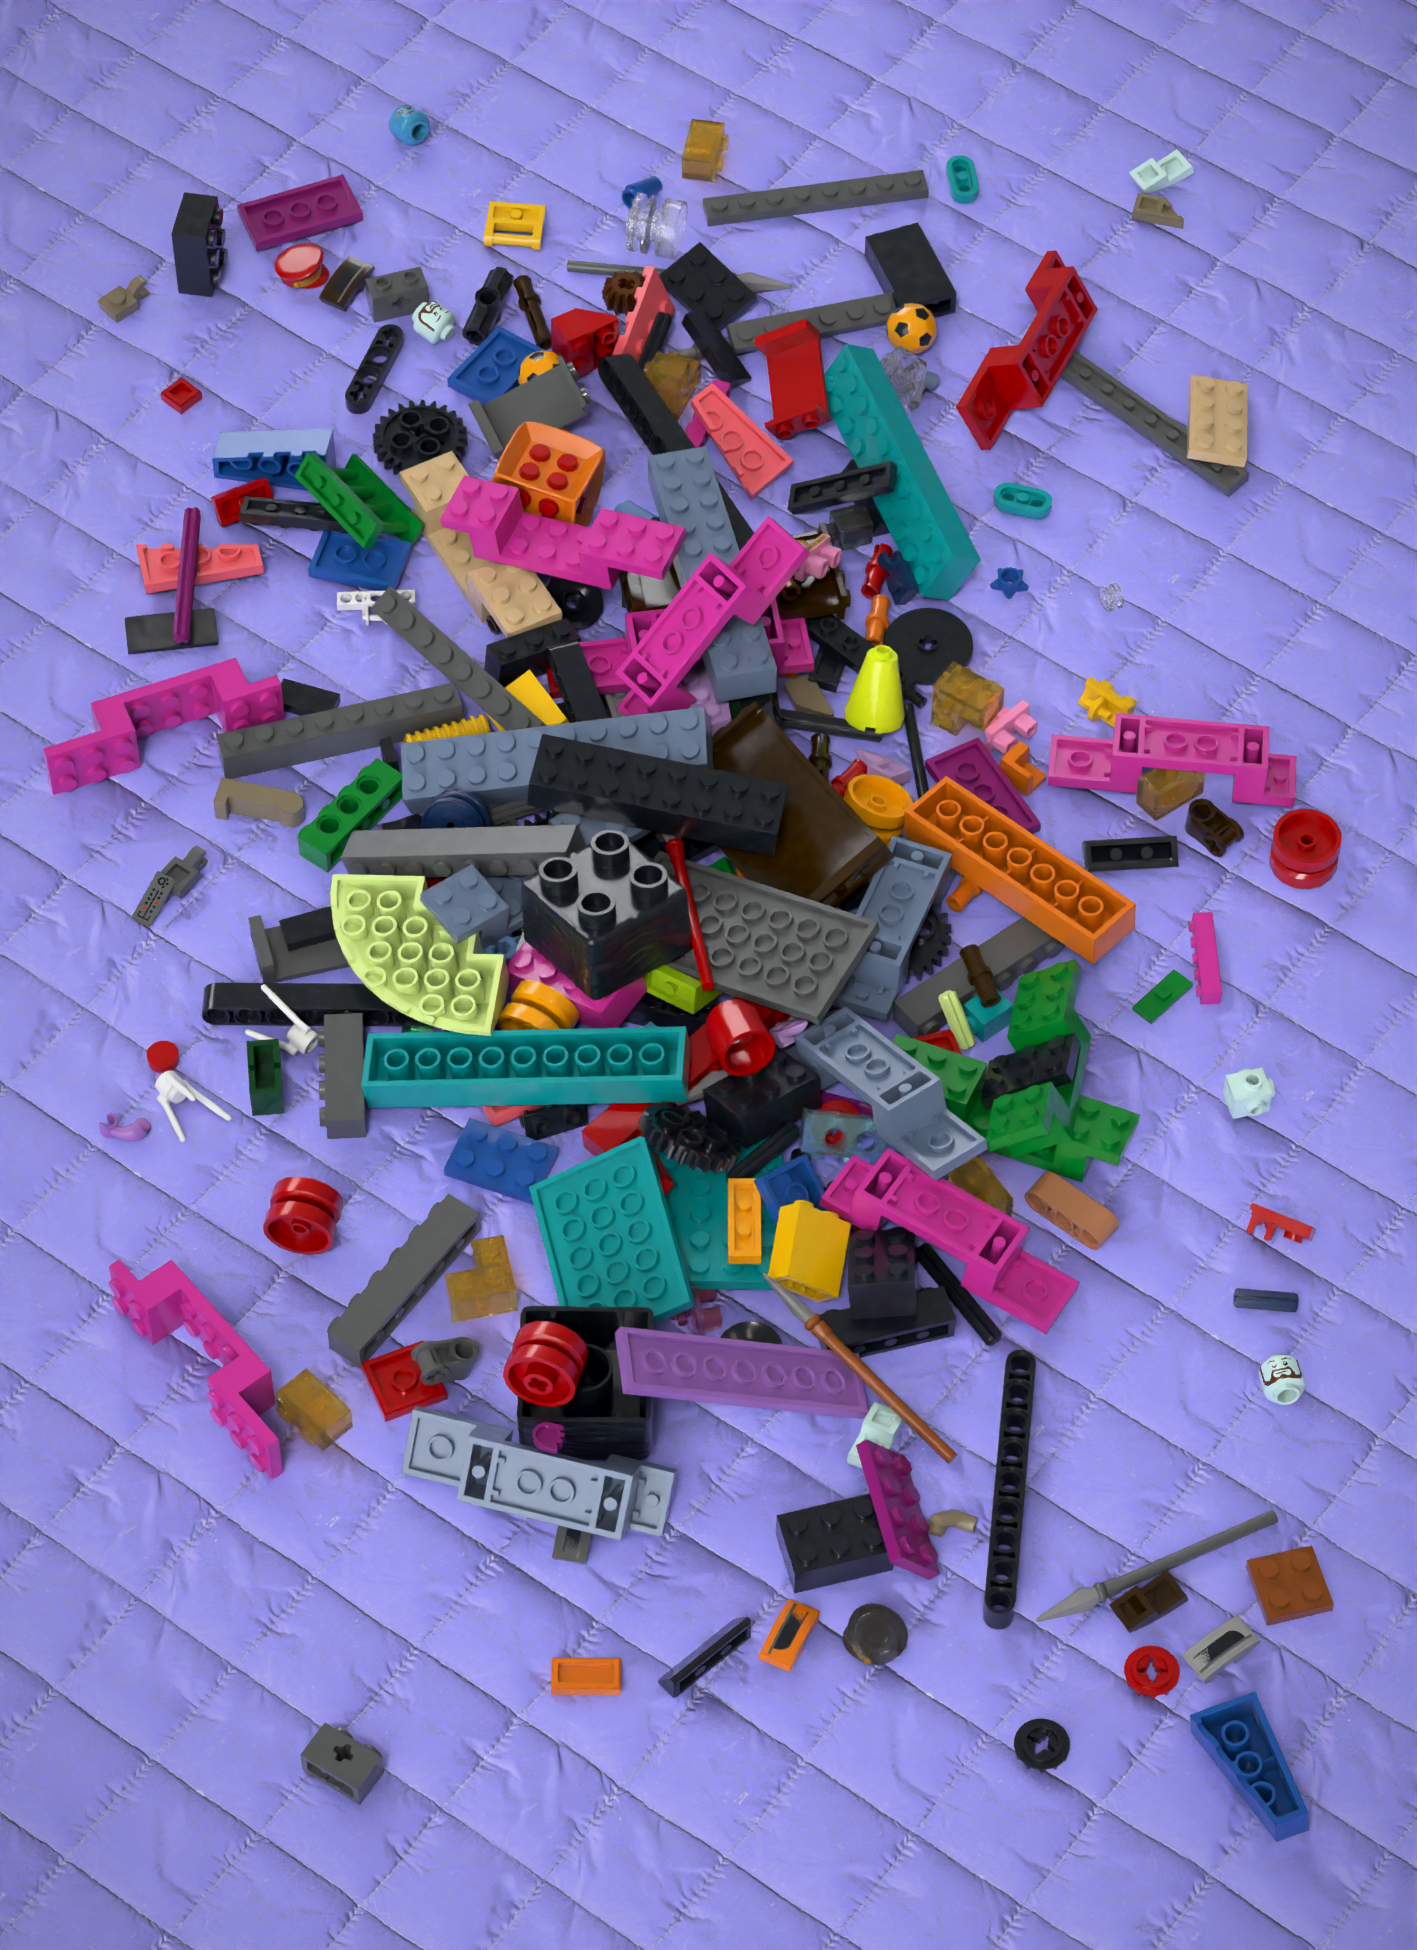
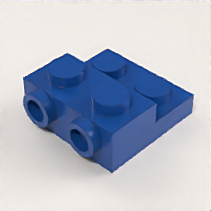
M807 1154L792 1159L753 1180L776 1227L780 1207L793 1204L796 1200L809 1201L814 1204V1208L828 1211L819 1205L825 1191Z

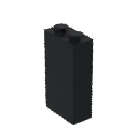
M918 222L865 237L864 256L884 294L892 293L896 308L908 303L920 304L929 309L935 318L955 313L957 293Z

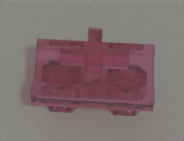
M690 1285L695 1306L669 1317V1319L677 1320L679 1326H684L688 1323L687 1318L690 1316L694 1335L705 1336L706 1331L722 1328L720 1307L702 1309L701 1303L716 1301L715 1289H698L697 1285Z

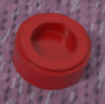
M158 1041L153 1043L147 1050L148 1065L157 1073L174 1070L179 1064L178 1048L172 1042Z

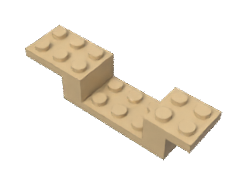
M453 451L399 472L401 483L413 499L414 514L425 524L421 533L482 623H485L486 617L491 615L505 637L508 638L562 620L561 609L534 571L474 557L469 533L441 526L440 518L464 475L469 476Z

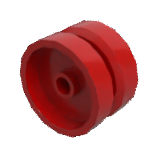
M1298 809L1282 816L1274 827L1269 865L1274 875L1284 884L1299 889L1320 887L1330 881L1337 870L1338 855L1341 848L1342 833L1337 823L1327 814L1314 809Z
M298 1176L279 1180L273 1188L270 1208L266 1213L263 1223L264 1234L278 1247L293 1253L313 1255L326 1252L334 1243L337 1232L336 1224L340 1220L343 1210V1198L337 1190L328 1184L312 1178Z
M534 1321L525 1324L518 1330L512 1352L509 1354L503 1372L505 1383L515 1395L529 1403L547 1407L567 1404L575 1395L580 1375L583 1373L587 1361L588 1350L586 1344L577 1333L560 1324L549 1321Z

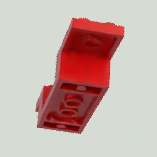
M1057 250L1046 252L1025 288L1029 299L1038 313L1020 344L990 348L956 406L981 450H990L1013 410L1043 407L1098 310L1074 266L1066 267Z

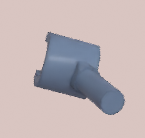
M927 371L919 376L917 390L908 402L910 407L916 405L925 388L931 391L935 389L939 381V375Z

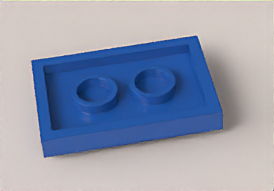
M498 326L447 379L448 387L474 401L479 399L482 405L518 387L520 385L518 382V370L525 357L544 349Z
M323 531L308 568L309 577L376 591H386L389 586L396 590L412 551L411 542L378 536L372 548H363L349 533L342 534L335 531Z
M469 1118L444 1167V1175L533 1205L529 1186L548 1178L559 1156V1147Z

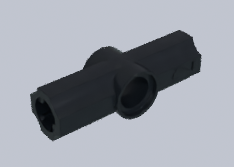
M497 266L495 269L490 270L483 287L475 293V304L462 330L463 337L470 344L479 346L490 335L494 324L501 319V308L514 281V276L506 268Z

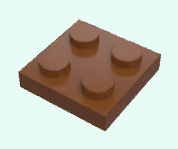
M1312 1545L1247 1560L1246 1569L1267 1626L1333 1610L1334 1604Z

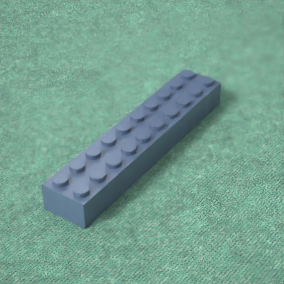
M703 446L648 456V482L660 521L685 527L686 537L673 560L682 589L710 552L730 564L740 551L707 447ZM733 614L702 654L716 703L774 693L777 688V667L761 617L754 625H751Z
M705 707L401 743L402 797L411 814L424 813L438 794L450 789L469 791L480 798L484 805L527 801L529 781L542 734L714 769L712 726Z

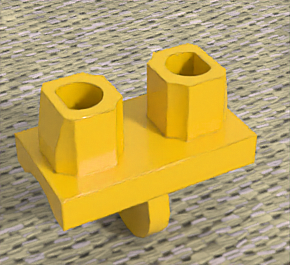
M1090 677L1085 682V690L1078 704L1088 710V719L1093 722L1101 719L1114 728L1115 714H1133L1137 701L1129 695L1121 697L1116 694L1113 685L1105 679L1099 682Z

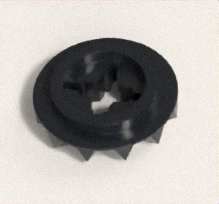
M1033 1719L1024 1723L1018 1729L1013 1747L1017 1760L1020 1759L1027 1769H1038L1042 1773L1047 1769L1053 1768L1056 1770L1063 1761H1066L1070 1750V1740L1064 1728L1058 1723L1049 1719ZM1048 1737L1047 1748L1050 1751L1043 1749L1041 1753L1036 1755V1745L1034 1742L1040 1744Z

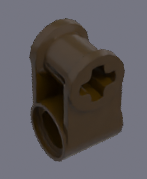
M1200 798L1190 803L1185 830L1215 857H1222L1231 844L1240 842L1244 838L1241 826L1218 809L1211 801Z

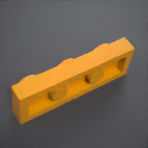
M728 1178V1264H761V1195L753 1181L757 1178Z

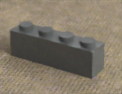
M362 1013L324 1015V1027L318 1028L319 1047H324L325 1054H319L318 1056L319 1073H325V1080L319 1081L320 1100H325V1107L319 1108L320 1127L327 1128L328 1139L366 1137V1100L361 1087L365 1060Z

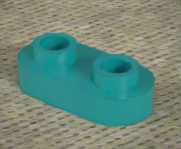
M963 155L951 157L946 163V177L950 195L958 203H971L977 199L979 192L974 162L969 157Z
M1007 482L998 485L994 491V505L1002 512L1032 519L1045 518L1051 512L1052 497L1044 490Z

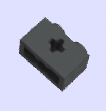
M421 267L365 279L367 304L374 323L411 315L421 303H429L428 285Z
M327 1723L322 1725L300 1754L303 1771L359 1805L384 1774L383 1757L375 1747L370 1744L362 1745L355 1741L352 1735L344 1728L339 1726L334 1728Z

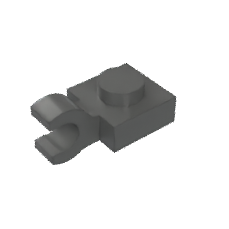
M196 845L183 860L175 856L164 867L161 873L176 879L170 893L182 899L201 878L199 871L208 863V860L203 857L206 854L205 850Z

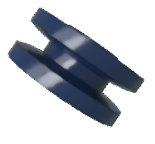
M450 789L443 791L434 798L422 815L420 829L490 827L491 819L487 807L480 798L469 791Z

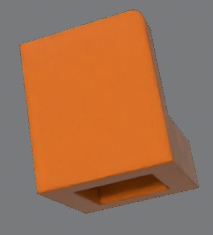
M1019 741L1000 759V768L1016 790L1028 797L1046 780V774L1028 762L1030 747Z

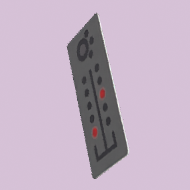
M157 871L131 918L151 927L176 879Z

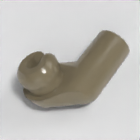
M954 1509L934 1513L928 1520L930 1521L928 1533L942 1537L946 1532V1527H955L973 1534L978 1523V1517Z

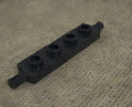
M832 614L806 618L805 622L809 625L807 628L809 638L825 647V650L837 659L844 661L845 665L859 674L868 650L875 646ZM899 665L903 701L908 699L919 709H922V706H925L928 699L915 690L918 678Z

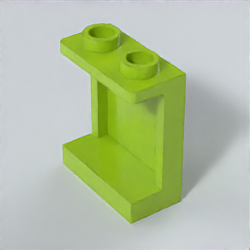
M665 964L643 976L648 989L647 993L691 1014H695L722 993L715 989L703 990L700 981Z

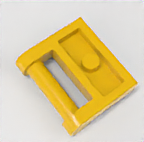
M490 201L484 232V247H493L496 244L532 247V250L541 251L546 205ZM495 230L533 233V235L495 233Z

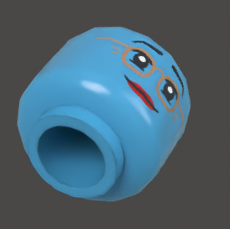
M405 104L399 106L394 110L389 119L391 134L406 145L414 146L421 143L428 135L430 129V121L427 115L412 105Z

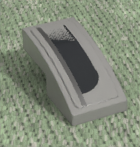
M1237 1615L1202 1638L1186 1651L1182 1657L1204 1683L1207 1684L1231 1662L1234 1664L1238 1663L1261 1641Z

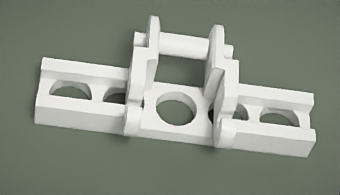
M396 590L405 599H410L408 602L415 607V590ZM385 591L337 592V611L362 610V620H366V625H369L370 621H384L377 614L369 615V607L376 603L371 600V597L376 595L381 597Z

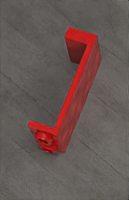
M805 318L754 337L755 346L766 356L774 419L765 422V428L777 439L792 437L795 433L806 429H815L819 425L829 422L830 416L819 330Z

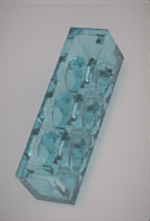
M803 1108L798 1147L801 1152H806L805 1154H807L808 1158L824 1159L825 1155L838 1156V1161L848 1162L854 1154L861 1159L870 1160L869 1163L875 1165L887 1147L890 1149V1145L877 1135L874 1116ZM830 1130H840L842 1138L838 1143L829 1144L825 1141V1136ZM864 1133L874 1135V1142L868 1148L859 1147L857 1144L858 1138Z

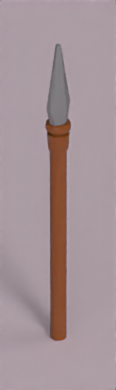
M766 1273L763 1274V1277L792 1314L805 1323L804 1327L807 1331H811L817 1339L823 1341L948 1464L955 1459L957 1453L832 1332V1329L824 1320L821 1321L819 1314H813L803 1301Z

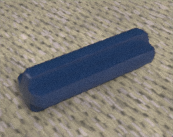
M1237 1288L1233 1295V1305L1236 1308L1296 1312L1298 1309L1299 1297L1297 1293Z

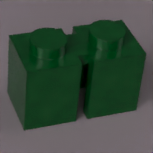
M279 1039L246 1041L252 1116L285 1113Z

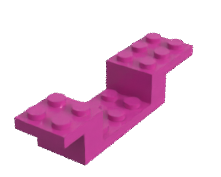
M466 475L463 476L440 518L442 527L469 533L474 557L608 590L613 589L622 570L663 580L686 537L685 527L605 508L600 509L591 528L526 513L523 510L519 488Z
M767 516L730 564L710 552L615 674L631 688L617 709L624 716L688 709L696 697L680 683L684 676L733 614L754 625L810 555V552L769 516Z
M775 598L761 615V620L776 663L777 675L814 671V659L805 618L780 620ZM665 609L625 613V637L579 642L599 695L631 690L615 673Z
M232 658L92 702L90 705L95 729L94 733L43 748L49 786L53 795L141 768L137 738L146 737L149 734L167 728H174L196 719H203L215 713L224 733L284 720L281 682L278 676L275 675L248 684L237 659Z
M1116 713L1113 740L1052 734L1047 785L1140 793L1142 767L1233 775L1232 802L1294 807L1297 756L1268 753L1270 726Z
M888 1147L875 1165L853 1154L820 1199L819 1205L838 1214L839 1217L860 1229L881 1230L889 1219L967 1263L960 1286L1044 1334L1048 1333L1078 1289L1079 1281L1023 1250L1029 1232L1028 1226L943 1178L935 1181L910 1160Z
M120 1259L109 1266L111 1280L108 1283L114 1294L112 1303L121 1315L127 1314L132 1320L131 1324L140 1337L146 1336L153 1345L182 1325H184L187 1332L193 1338L198 1336L203 1342V1348L208 1356L213 1360L217 1358L223 1365L221 1369L207 1378L209 1387L207 1397L211 1402L212 1409L210 1414L218 1426L222 1427L224 1425L230 1431L232 1441L240 1450L246 1449L250 1454L252 1464L259 1472L265 1471L272 1480L282 1474L283 1467L279 1439L259 1417L275 1405L271 1370L172 1259L140 1281L137 1280Z

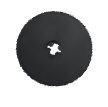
M919 608L900 615L889 625L883 638V645L889 646L897 653L899 665L917 677V684L937 685L956 678L967 668L973 654V639L966 624L954 614L936 608ZM927 643L932 644L930 649H924Z

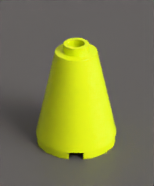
M877 645L868 650L845 705V720L849 725L858 730L865 731L866 727L876 728L875 733L883 734L900 729L903 724L905 711L898 655L889 646Z

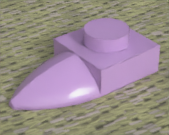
M861 749L855 750L858 759L867 765V774L886 777L898 784L909 782L910 769L883 755Z
M797 1018L782 1021L769 1029L775 1045H778L779 1048H784L794 1043V1037L805 1030L808 1020Z

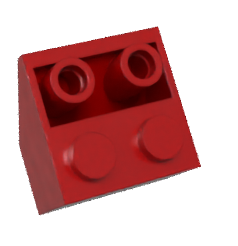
M575 308L551 319L552 352L559 356L562 355L566 363L572 361L579 376L597 369L598 361L601 357L613 354L619 338V321L616 316Z

